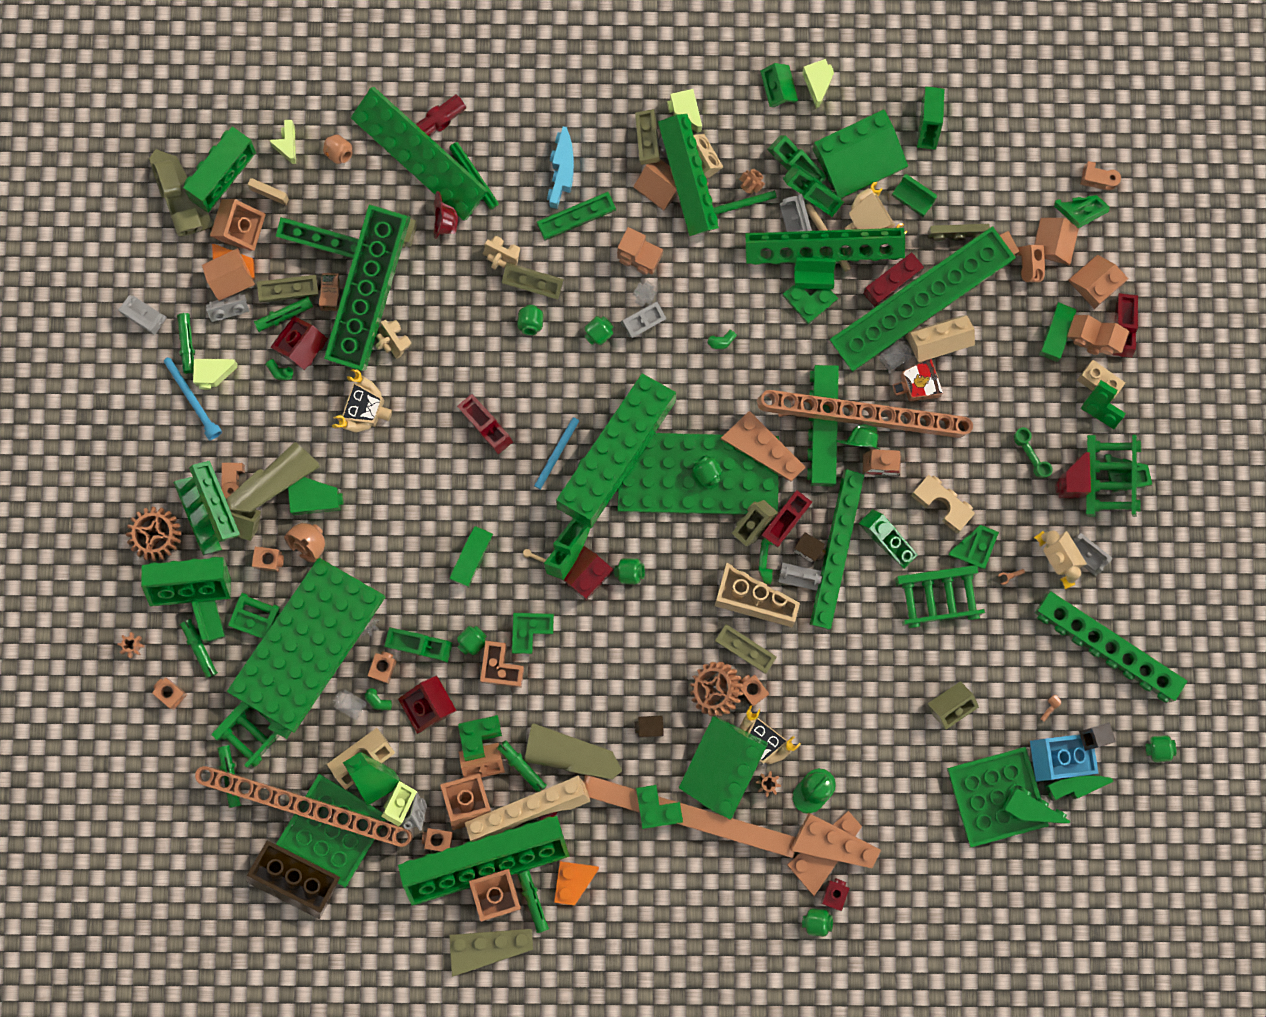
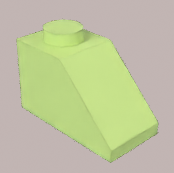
M826 59L804 66L802 72L816 108L820 107L834 75L831 64H827Z
M694 90L670 94V101H667L669 113L673 112V116L688 114L692 130L697 133L701 132L702 123Z
M194 359L193 383L203 390L217 387L237 368V362L234 359Z

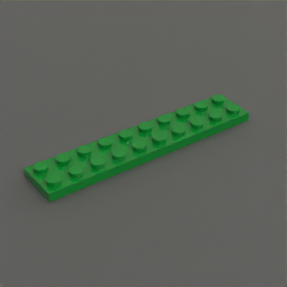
M992 226L830 339V342L849 369L854 372L909 332L1014 261L1016 257Z

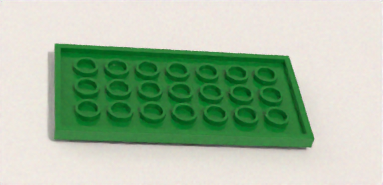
M655 433L618 488V512L746 515L748 513L747 509L753 502H760L762 500H765L778 512L779 475L765 465L753 460L747 454L735 449L729 443L722 441L721 437L724 435ZM705 455L708 457L713 456L722 468V474L719 476L720 481L712 486L709 483L705 485L700 484L693 473L694 462Z
M318 558L227 692L295 733L386 597L384 594L325 560Z

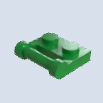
M242 592L228 626L263 639L275 622L280 606L266 604L250 598L248 594ZM246 604L270 613L268 619L243 610L244 605Z

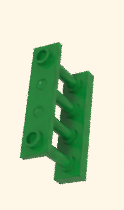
M1087 435V452H1090L1091 493L1086 497L1087 516L1096 517V512H1100V510H1132V517H1137V512H1141V500H1137V452H1141V440H1138L1137 435H1132V442L1100 443V441H1097L1096 435ZM1132 450V462H1100V460H1097V453H1100V451ZM1100 470H1132V482H1100V480H1096V475ZM1100 490H1132V502H1100V500H1096V492H1100Z
M210 461L194 464L189 467L193 477L173 482L203 556L221 551L222 548L219 542L236 538L240 535Z
M977 565L897 576L895 578L896 586H902V589L905 591L909 616L908 620L902 621V626L908 625V629L920 627V623L968 617V620L980 619V615L985 613V609H976L972 584L973 576L978 574ZM953 578H961L964 581L969 611L958 613L956 611L952 586ZM941 580L944 583L949 614L937 615L932 588L934 581ZM922 583V586H924L929 617L917 618L912 590L914 584Z
M241 702L211 735L218 741L227 739L248 759L244 766L247 768L253 766L255 768L262 761L263 758L261 756L280 735L273 733L267 738L246 718L245 714L250 708L252 710L253 708ZM261 714L269 723L272 722L270 718ZM236 724H241L263 744L255 753L232 734L233 731L231 729Z

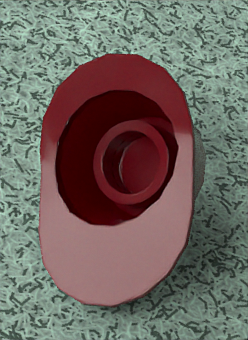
M437 191L434 200L435 239L438 238L439 234H455L458 224V215L455 209L442 203L440 192Z

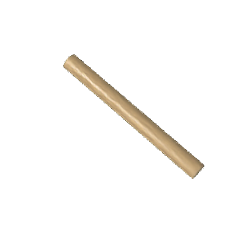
M811 202L805 205L806 211L818 230H828ZM847 260L839 261L845 272L852 268Z

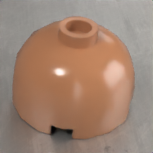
M300 523L293 526L284 536L288 546L293 551L297 549L302 553L299 556L311 563L321 556L325 547L323 531L315 524L312 526L308 523Z

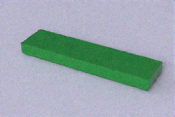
M606 192L539 220L536 223L544 241L612 213L616 211V207L609 192Z

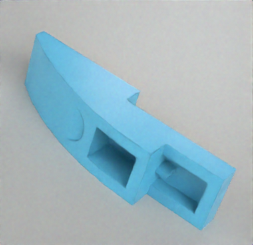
M564 126L562 131L557 133L555 143L558 145L556 151L552 150L550 157L553 169L556 170L552 182H555L553 189H549L547 200H549L550 207L558 209L562 191L570 193L574 174L572 142L568 129Z

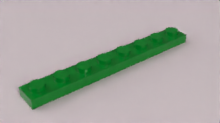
M848 469L843 470L820 575L822 578L820 584H818L810 625L831 630L865 475Z

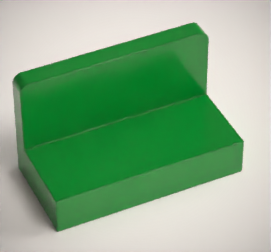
M773 63L760 70L769 107L775 108L784 102L795 103L798 101L789 65Z
M907 174L903 176L901 182L891 195L922 217L926 215L937 198L935 193Z
M796 258L794 288L834 290L835 259Z
M216 600L193 601L192 606L202 641L207 643L226 637Z

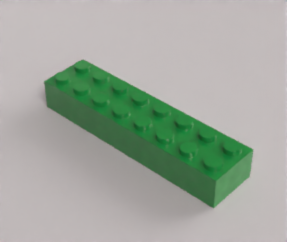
M369 204L324 359L361 371L367 370L410 223V216Z
M642 373L556 499L557 509L592 528L676 403V392Z
M554 816L544 818L535 823H527L516 829H508L503 833L493 836L489 835L474 842H466L461 846L447 848L435 854H427L416 860H408L403 864H399L398 868L403 888L413 906L471 888L469 881L507 869L513 875L570 857L558 817Z

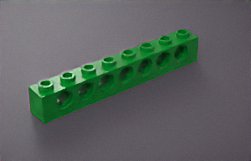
M904 228L745 233L746 264L795 263L798 257L835 259L836 262L842 260L855 262L859 260L877 261L880 259L898 260L905 258Z
M1052 591L1045 595L1034 612L1038 615V620L1044 624L1050 623L1055 627L1054 630L1061 635L1067 634L1072 638L1071 641L1080 647L1082 645L1089 649L1088 652L1096 658L1102 657L1106 660L1105 663L1109 667L1120 669L1123 671V676L1132 681L1133 679L1140 682L1141 688L1148 692L1152 690L1158 694L1157 698L1165 703L1176 701L1188 682ZM1055 610L1062 612L1063 617L1061 620H1057L1054 617ZM1072 621L1078 622L1080 626L1078 631H1074L1071 628ZM1089 632H1093L1096 635L1095 643L1088 639ZM1107 643L1111 644L1114 648L1112 654H1109L1105 649ZM1124 654L1128 655L1131 659L1129 665L1124 664L1122 660ZM1141 666L1147 668L1148 673L1146 676L1141 675ZM1158 677L1163 678L1165 681L1163 688L1157 684Z

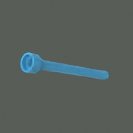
M169 357L165 358L164 363L205 426L204 434L208 440H213L222 434L220 427L210 421L172 359Z

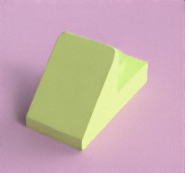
M284 120V127H281L282 139L270 140V143L289 162L296 164L295 125L292 120Z
M399 781L386 801L381 817L400 826L417 791Z

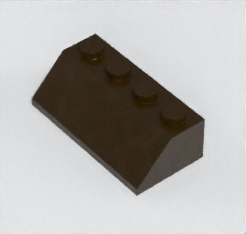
M267 840L249 870L246 882L320 919L331 900L340 877Z

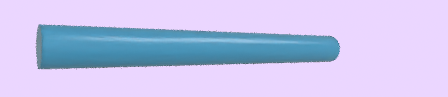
M572 417L534 485L537 489H542L577 427L578 419Z

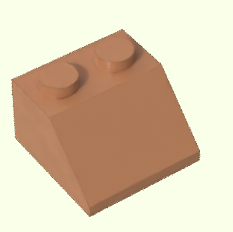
M221 199L210 237L225 244L255 251L266 214L236 199Z
M1097 255L1068 281L1096 309L1129 278L1116 264Z
M480 773L440 785L452 830L466 827L465 822L491 812Z
M509 869L469 881L481 922L521 910Z

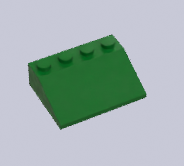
M884 109L814 142L812 148L835 194L841 199L872 185L873 182H878L908 167L895 129Z
M713 715L679 789L712 811L731 820L768 742Z

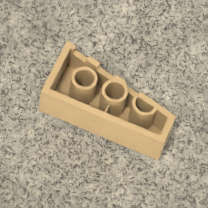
M726 563L715 603L716 607L793 627L800 605L799 602L777 590H773L767 584L753 579L747 573L741 572Z

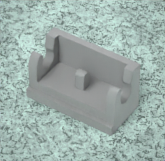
M802 194L783 199V202L779 205L786 231H812Z
M131 295L127 297L118 309L122 315L153 335H156L167 319L165 315Z
M654 302L620 322L626 328L628 336L633 338L666 320V317L658 302Z
M1082 533L1073 539V542L1087 563L1083 567L1094 576L1104 570L1103 568L1113 559Z

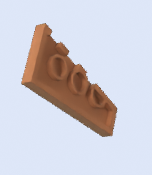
M750 411L721 437V440L725 443H729L735 449L747 454L753 460L765 465L790 482L806 468Z
M849 811L832 824L853 836H856L862 827ZM799 853L787 866L809 892L815 896L838 861Z
M808 813L790 848L791 851L873 868L881 852L879 848Z

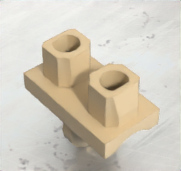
M494 236L491 241L487 239L484 245L483 255L487 256V260L493 262L491 268L496 270L498 265L505 268L507 263L517 265L520 247L513 244L510 245L509 249L502 247L504 241L498 236Z
M384 320L378 328L379 334L376 338L379 342L375 347L377 350L384 348L386 353L391 351L397 359L410 347L411 341L406 335L401 338L397 337L396 333L401 330L397 320L391 322Z

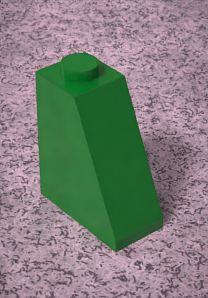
M925 86L921 104L917 140L918 148L933 150L937 148L943 126L944 88Z
M306 477L288 487L290 513L293 516L341 511V505H344L343 493H339L336 487Z
M362 752L343 762L367 806L392 792L398 782H401L393 769Z

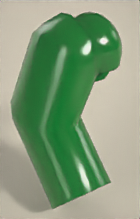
M729 329L724 337L710 336L707 343L713 349H726L736 338L737 334Z
M274 359L266 362L265 365L275 379L287 381L293 377L294 371L291 367L279 368Z
M374 688L366 690L365 700L373 709H392V700H381L377 695V690Z

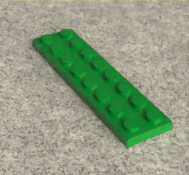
M375 87L369 89L350 118L433 194L439 191L442 202L453 207L463 221L467 220L488 190Z

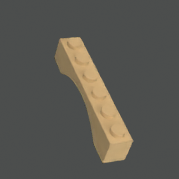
M576 776L467 821L465 826L470 841L474 842L489 835L493 836L503 833L505 830L512 829L536 817L557 811L574 809L591 801L585 783L579 776Z

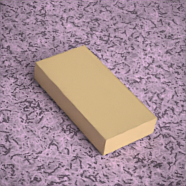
M250 178L248 186L251 191L287 205L289 199L285 192Z

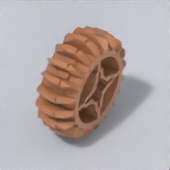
M152 507L151 513L147 508H144V515L137 512L136 514L139 518L137 520L133 517L131 518L134 525H127V528L132 530V532L126 533L127 537H132L127 541L129 545H133L131 550L133 552L137 551L136 555L138 557L144 554V560H148L151 556L152 561H156L157 555L161 560H164V553L171 556L172 554L169 550L171 548L175 551L177 550V547L173 545L174 542H181V540L176 538V536L182 535L181 531H176V529L181 527L179 523H175L177 518L175 516L171 517L172 513L170 511L164 514L163 508H160L157 512L156 507ZM155 519L149 527H142L148 520ZM162 520L169 527V535L162 532ZM155 530H156V532H157L158 534H160L161 536H158V535H157V536H153V537H152V536H151L150 534H148L147 532H150V533H151V532H155ZM139 533L146 536V549L140 543ZM159 541H166L162 547L152 550Z
M710 662V665L705 664L703 669L697 670L698 676H692L695 683L690 685L694 687V690L689 693L695 695V697L691 701L697 703L696 708L702 709L701 712L703 714L721 717L723 713L730 714V709H736L734 703L741 702L738 699V695H743V692L739 691V688H742L744 685L738 683L741 677L736 675L737 670L731 669V665H725L724 662ZM719 673L712 681H708L714 674ZM721 697H725L721 703L715 705Z

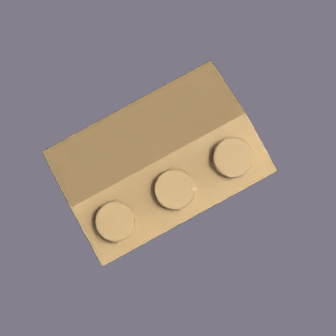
M961 315L909 332L906 338L918 362H922L974 346L975 329L968 316Z

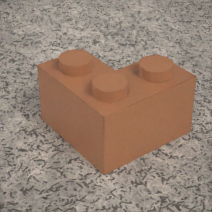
M629 227L617 248V258L620 259V263L626 266L632 265L645 275L648 273L653 275L663 255V249L647 242L646 235Z
M1074 315L1067 337L1073 340L1075 345L1085 347L1090 354L1098 355L1099 353L1112 355L1113 353H1122L1129 331L1117 323H1101L1090 315Z
M485 641L480 682L522 688L524 666L504 664L506 643Z

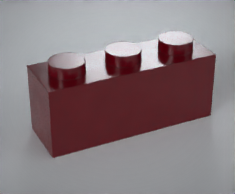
M911 252L869 284L863 294L874 307H877L917 277L924 269V266Z

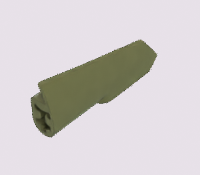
M156 149L149 157V162L161 197L166 200L177 236H186L212 228L214 224L208 213L191 202L183 188L184 182L188 177L178 158Z
M294 442L265 470L260 469L256 471L227 498L230 511L250 513L318 469L320 465L306 450Z
M537 724L531 725L524 760L526 763L607 779H614L622 772L613 751Z

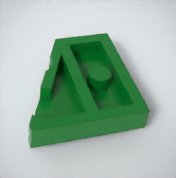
M1097 195L1085 198H1072L1071 202H1061V199H1058L1054 203V207L1077 228L1108 213L1110 208Z
M1111 454L1104 455L1105 462H1132L1125 458L1113 457ZM1137 463V488L1151 486L1152 480L1148 465ZM1107 470L1109 482H1132V470ZM1111 490V491H1112V493H1114V492H1120V491H1125V490Z
M979 525L952 549L948 556L972 566L977 565L978 568L984 570L999 532Z

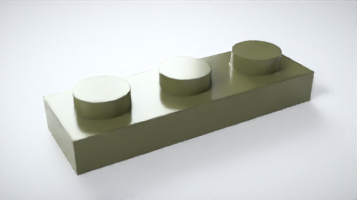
M655 110L636 112L640 163L645 165L660 162Z
M990 224L933 225L928 229V239L934 238V241H942L946 238L963 240L965 237H973L975 239L988 230Z
M507 263L501 283L558 300L564 279Z
M316 275L257 282L260 303L319 296Z
M727 624L715 640L716 643L764 674L768 672L777 658Z

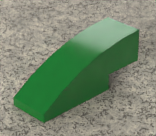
M779 135L767 149L788 171L796 163L821 183L826 179V175L802 149H798L786 135Z
M796 163L783 177L788 186L802 194L803 198L831 217L834 216L844 203L838 195Z
M1059 302L1057 303L1039 355L1056 362L1060 360L1077 309Z
M574 518L553 543L554 551L544 562L548 575L564 580L576 562L591 528Z
M474 526L450 576L451 581L467 588L470 587L493 533Z
M389 627L384 647L448 663L453 643Z
M1078 776L1045 785V788L1051 800H1057L1069 793L1073 799H1078L1114 781L1112 778L1104 776Z

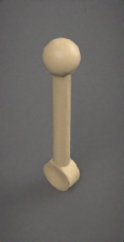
M529 549L523 551L525 558L531 557L541 562L547 560L532 554Z

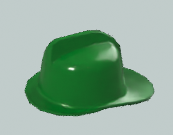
M860 424L855 427L847 440H837V442L843 444L866 446L880 450V448H877V428L867 424Z
M820 768L810 771L793 791L792 798L796 808L803 813H814L822 808L835 791L836 782L833 775L829 771Z

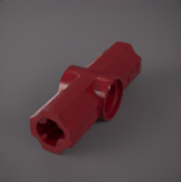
M455 94L441 106L437 105L431 108L426 113L425 118L416 125L430 137L436 131L440 132L448 127L453 118L467 109L466 105Z

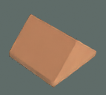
M661 159L660 162L647 164L633 188L663 211L678 194L671 167Z
M1064 217L1041 218L1034 245H1044V258L1046 260L1070 265L1079 228Z
M238 248L202 265L207 283L218 301L255 285Z

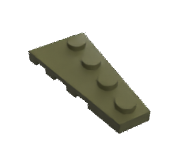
M532 928L449 935L452 977L533 950Z

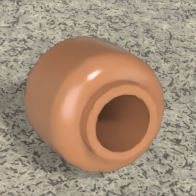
M333 135L325 140L323 152L325 156L336 164L346 163L352 156V145L341 135Z

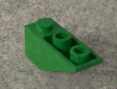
M872 509L859 522L866 533L903 569L918 556L884 514Z
M1022 787L1020 790L1018 788L1012 790L1001 809L1019 821L1070 823V820L1066 818L1067 814L1058 809L1055 811L1048 807L1049 803L1040 798L1038 800L1032 798V793Z

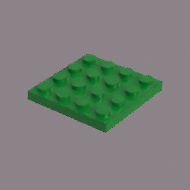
M1026 747L947 768L969 848L1049 826L1046 822L1019 821L1001 810L1015 788L1020 790L1022 787L1032 793V798L1036 800L1038 798L1041 799Z
M321 774L317 776L306 794V797L387 821L381 817L382 811L372 805L367 806L364 800ZM303 800L299 806L302 812L308 811L309 803ZM321 807L319 816L321 818L328 817L329 810L326 807ZM341 813L338 817L339 822L343 825L348 822V815ZM294 814L276 845L339 876L338 884L346 888L376 839ZM365 819L359 820L358 828L365 831L368 828V822ZM380 825L378 827V834L380 833L384 825Z

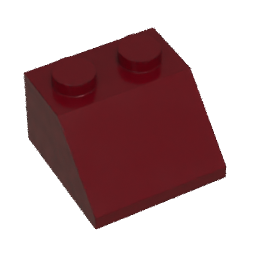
M293 316L270 348L295 366L305 370L312 364L317 353L324 348L328 338L313 325Z
M1085 452L1058 478V481L1055 483V491L1059 493V498H1084L1091 493L1090 452Z
M583 546L576 562L563 581L587 601L610 576L613 568L597 554Z
M437 675L419 683L398 698L417 734L457 711Z

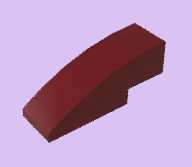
M1118 293L1114 323L1127 329L1129 333L1122 353H1113L1112 356L1132 358L1136 351L1138 295Z
M473 394L457 405L462 414L498 455L513 443L509 434Z
M796 490L762 536L778 548L810 507L812 501Z

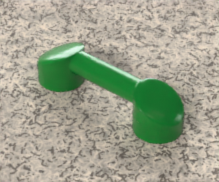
M1024 427L1019 428L1014 434V442L1018 446H1022L1034 466V474L1039 478H1047L1052 474V465L1046 461L1040 462L1029 444L1032 437L1030 430Z
M763 538L761 541L758 570L763 583L771 585L773 569L767 568L769 545L773 544Z

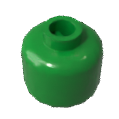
M527 305L521 308L518 312V329L525 335H536L543 327L544 314L542 310L535 305Z
M596 316L584 327L586 332L584 337L592 345L594 343L603 345L613 335L612 329L614 326L606 317Z
M705 455L694 462L693 473L700 484L705 485L709 483L712 486L720 481L719 476L722 474V468L713 456L708 457Z
M623 558L619 561L618 565H615L614 575L618 577L621 584H639L641 579L645 577V566L637 558Z
M476 625L474 627L467 626L457 637V641L460 644L458 649L465 655L468 653L473 656L477 655L485 646L487 635Z
M1168 735L1152 736L1149 744H1145L1146 755L1151 756L1153 762H1169L1177 754L1175 740H1172Z
M810 909L806 916L803 915L802 928H806V932L810 936L825 937L829 932H832L833 916L825 909Z

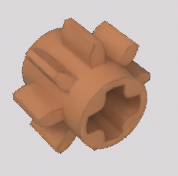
M751 169V171L746 170L739 178L742 181L741 188L749 194L757 193L765 184L762 182L763 175L755 169Z
M130 632L129 637L122 635V643H117V645L122 647L120 653L125 654L128 652L129 658H132L133 654L141 655L139 650L145 647L139 642L142 637L134 638V633ZM129 641L133 642V649L128 648Z
M769 771L767 777L761 773L762 780L756 781V784H760L761 787L758 792L765 791L766 797H768L771 791L776 795L775 788L781 787L776 781L779 779V776L772 777L771 771ZM768 778L771 783H774V786L770 787L769 790L763 785V782L767 781Z

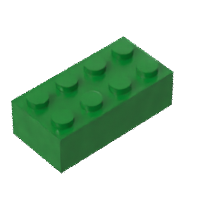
M233 126L229 131L226 130L222 134L221 141L217 146L214 145L210 149L209 156L205 161L202 160L198 164L197 171L184 182L183 188L191 202L207 213L211 211L256 154L251 139Z
M224 557L142 565L141 587L150 607L192 603L193 601L203 602L231 599V577Z

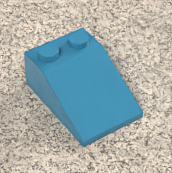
M1080 735L1030 741L1036 781L1099 774L1095 748L1085 751Z

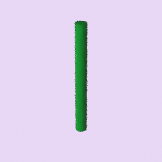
M774 190L713 208L715 214L718 215L775 199L777 195Z

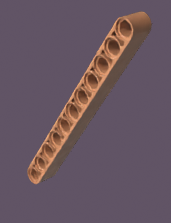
M767 390L757 399V406L760 410L772 413L853 424H867L875 427L961 438L973 429V423L969 418L949 414ZM765 396L771 399V405H767L764 402ZM784 399L791 402V408L784 405ZM803 402L810 404L811 409L809 411L803 407ZM824 404L829 406L830 413H826L823 410ZM843 407L849 410V416L843 414ZM862 410L868 412L869 418L862 416ZM882 412L887 414L888 421L882 419ZM901 415L907 418V424L901 421ZM920 418L925 419L926 426L921 425ZM939 420L945 423V429L939 426ZM959 423H961L964 426V432L959 430Z
M203 766L197 769L195 773L196 781L199 784L396 846L403 847L412 841V832L402 826L213 767ZM208 770L211 778L205 782L202 779V773ZM224 776L230 778V785L227 788L221 784ZM244 782L250 785V790L247 794L242 793L240 789ZM264 788L270 792L267 800H263L260 796V792ZM284 794L289 797L287 806H283L280 803V797ZM303 800L309 803V809L306 812H302L299 808V804ZM321 807H326L329 810L328 817L321 818L319 816ZM341 813L348 815L349 819L345 825L341 824L338 820ZM361 819H365L368 822V828L365 831L358 828V822ZM380 825L388 828V834L385 837L379 836L377 832ZM400 831L406 832L408 836L405 843H401L397 839Z
M589 775L584 776L583 782L585 783L589 798L640 813L636 789ZM658 796L660 805L676 803V801ZM680 803L683 823H677L679 825L790 858L794 857L795 851H791L790 848L796 837L733 818L730 820L722 815Z

